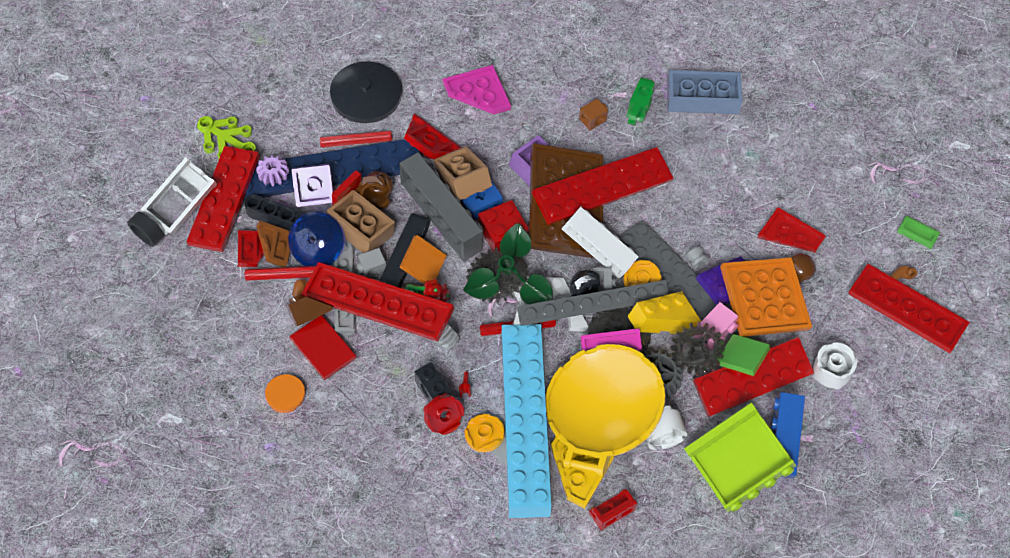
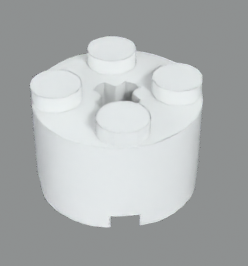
M838 342L827 346L824 345L819 350L813 364L814 379L829 388L841 389L850 381L857 367V359H855L852 349Z
M671 406L664 407L661 420L652 434L646 439L650 449L657 450L656 446H662V449H667L681 443L683 436L687 437L680 412L672 409Z

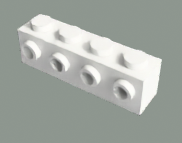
M582 207L575 212L562 228L565 233L606 268H612V273L618 278L623 276L639 257Z

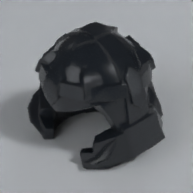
M591 269L575 273L569 283L571 296L599 292V275L591 271Z

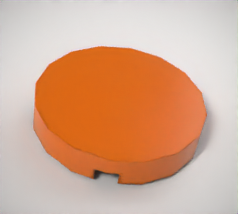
M279 375L273 378L266 386V402L276 412H293L304 402V385L300 379L293 375Z

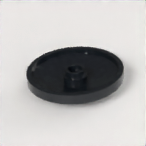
M371 61L353 63L341 69L333 78L330 86L331 102L334 109L347 120L357 123L378 122L390 116L399 106L402 97L401 83L395 72L383 64Z

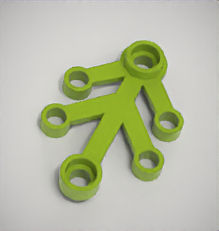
M203 116L197 123L198 130L204 133L205 143L203 148L206 153L210 154L215 151L214 143L211 141V133L217 136L218 159L224 146H226L225 142L235 148L256 151L254 143H242L232 137L242 135L248 138L252 135V129L249 125L237 128L238 121L233 116L221 120H213L209 116ZM228 126L230 129L221 130L217 127Z

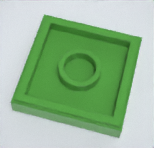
M733 334L719 355L717 365L754 376L769 352L770 345Z

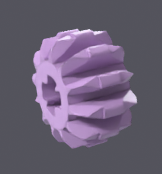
M272 154L271 158L265 156L264 161H259V166L256 170L259 180L263 181L265 185L271 183L274 187L275 183L281 185L282 180L287 179L289 168L287 167V162L282 160L280 155L275 158Z

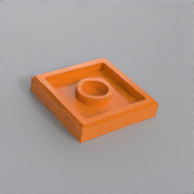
M416 235L410 243L400 268L425 285L427 280L437 278L447 255Z

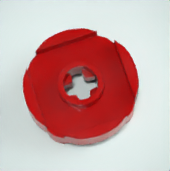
M448 393L435 397L423 409L426 426L432 432L442 435L455 431L461 424L459 422L461 416H464V408L461 402ZM448 411L445 418L440 417L442 412Z

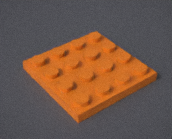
M792 257L722 263L720 268L732 311L738 315L736 323L738 324L739 336L806 331L812 328Z

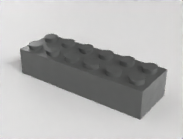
M416 153L400 162L402 186L464 262L481 252L483 243V229L481 225L474 222L471 213L462 207L459 198L452 195L446 183L443 184L437 171H433L430 168L428 160L425 157L422 158L419 153Z

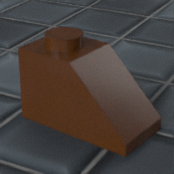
M300 295L288 299L290 303L285 304L295 326L302 325L333 310L332 306L308 297L300 298Z

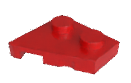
M238 230L237 267L257 268L264 256L258 231Z

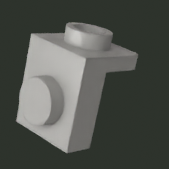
M603 266L592 268V271L599 275L600 281H603V291L615 289V279H612V268Z

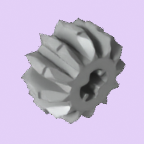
M447 324L439 341L434 342L444 350H450L457 343L459 336Z

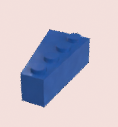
M781 392L774 399V417L772 418L771 429H773V434L796 464V467L793 468L794 471L784 478L794 479L797 476L805 396Z

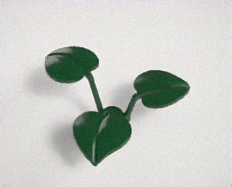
M519 223L511 227L501 240L500 251L503 256L498 262L500 268L497 269V275L494 277V273L488 268H479L471 274L463 288L464 292L473 298L489 299L499 291V285L496 280L499 279L500 274L511 275L514 273L525 284L520 289V297L525 304H534L553 299L551 285L545 277L539 274H532L525 281L516 270L515 256L519 258L525 257L532 248L529 235Z

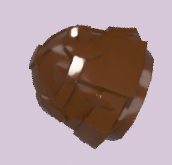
M372 171L363 177V180L356 188V192L379 210L385 209L392 203L388 197L393 189V181L387 173Z

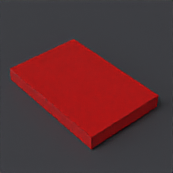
M322 315L289 336L290 340L324 381L356 359V355Z

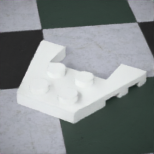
M545 277L553 291L552 300L572 297L564 278ZM520 297L518 306L527 305L522 301ZM517 311L513 325H520ZM583 315L567 317L569 331H587L588 325Z

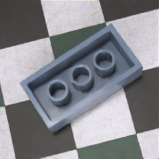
M669 70L667 79L668 112L739 114L742 105L741 72Z

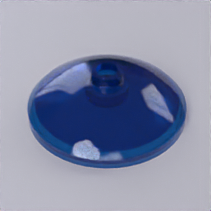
M320 211L308 212L297 218L291 226L288 236L292 255L304 266H316L318 262L326 265L333 264L341 255L345 242L344 232L339 222L330 214ZM312 236L315 238V242L313 244L310 242V238Z

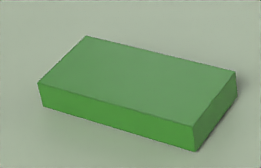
M908 216L905 217L897 233L929 249H932L940 232Z

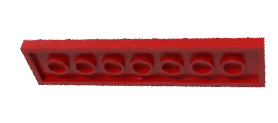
M658 147L536 188L532 191V194L547 225H551L572 217L580 207L590 211L671 182L674 178Z
M320 262L316 265L301 293L303 297L332 306V308L436 342L439 341L455 309L453 304Z

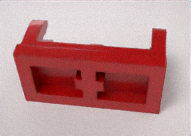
M625 488L618 495L597 507L591 508L588 513L602 531L634 512L637 502Z

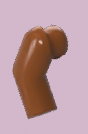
M298 279L294 283L293 297L300 295V298L303 297L301 293L307 284L306 280Z

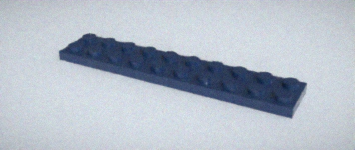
M403 139L285 158L282 160L287 162V167L289 168L287 179L282 180L281 185L275 183L274 187L271 183L265 185L263 181L259 180L256 170L259 164L257 163L243 201L249 195L269 197L293 193L292 168L330 163L333 186L341 185L354 171L361 173V181L363 177L372 171L387 173L389 177L400 175L399 163L419 153V150Z

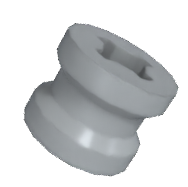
M700 246L690 250L686 255L687 260L692 262L694 270L705 267L710 261L709 257L704 255V250Z

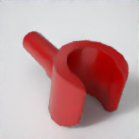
M467 371L464 372L463 383L459 385L460 397H462L463 393H468V396L471 397V385L468 383L469 373Z

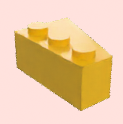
M682 291L637 302L628 315L635 329H640V332L647 333L668 331L670 334L683 332L686 335H692L694 329L701 322Z

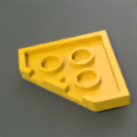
M555 437L551 444V450L566 498L570 502L586 509L604 476H599L595 472L564 468L568 447ZM576 454L575 460L597 465L600 460L599 458ZM611 456V457H610L609 464H608V467H607L606 472L608 471L610 465L612 464V462H613V460H614V456Z

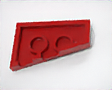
M778 207L757 238L816 253L825 240L826 235Z

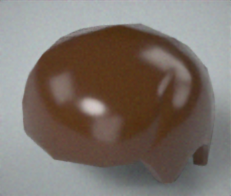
M807 254L792 256L799 283L810 280L816 272L814 260Z

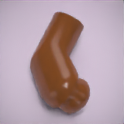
M900 266L889 276L896 280L900 278L913 279L918 273L915 268Z

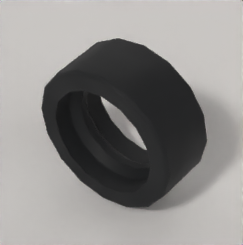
M140 211L136 212L127 222L132 232L149 246L154 247L164 237L162 229L150 217Z

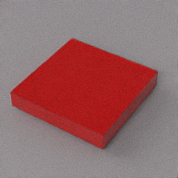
M354 171L331 194L332 206L352 190L356 191L361 182V173Z

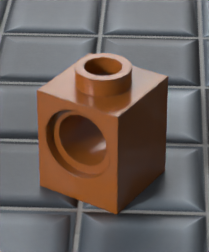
M595 99L580 108L579 120L591 131L607 121L608 109L604 103Z

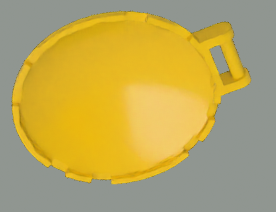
M615 344L597 345L596 348L576 353L570 357L571 360L563 367H559L549 383L545 398L546 414L553 433L561 443L568 447L564 468H576L604 476L611 456L628 452L640 445L652 434L661 420L665 407V388L658 369L653 362L651 363L639 351ZM576 454L599 458L600 460L597 465L575 460Z

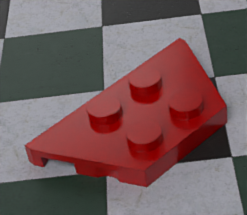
M413 114L404 139L426 157L436 159L461 149L460 146L418 115Z

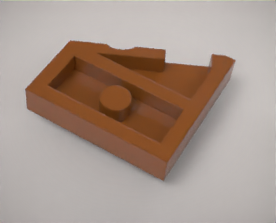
M259 220L256 227L266 262L286 267L293 232Z

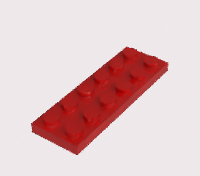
M224 146L211 178L217 185L201 203L186 241L188 246L218 252L224 251L260 157L258 152Z
M870 264L866 265L848 293L950 354L970 323Z
M799 337L770 348L754 376L723 367L692 381L705 412L710 417L812 375L814 371Z

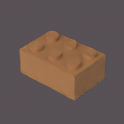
M467 146L433 160L440 180L443 184L446 183L449 186L451 193L457 196L459 200L466 199L472 194L483 192L487 188L492 187L487 166Z
M352 190L327 210L326 221L329 223V227L362 253L379 248L393 236L395 221L355 190Z

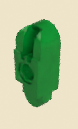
M644 77L640 78L629 102L626 115L629 118L628 124L635 126L637 121L643 123L652 104L654 81Z

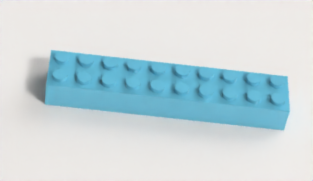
M541 324L524 326L502 325L501 341L509 518L550 517L551 491Z

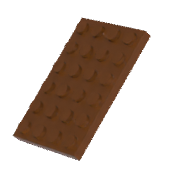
M536 143L531 145L529 213L531 249L594 258L562 230L570 218L547 225L532 191L536 188L603 166L602 154ZM603 206L588 211L594 219L603 224Z

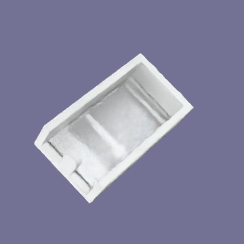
M185 157L141 210L159 224L165 235L170 233L174 236L175 232L210 191L215 188L217 183Z

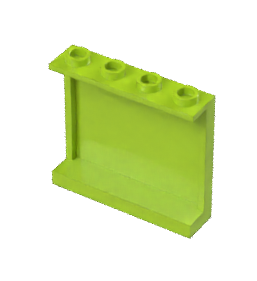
M752 402L684 448L727 512L737 511L743 506V502L748 499H755L760 494L759 491L765 487L767 489L771 488L777 483L776 480L778 478L790 475L794 471L793 468L796 467L794 461L760 416Z

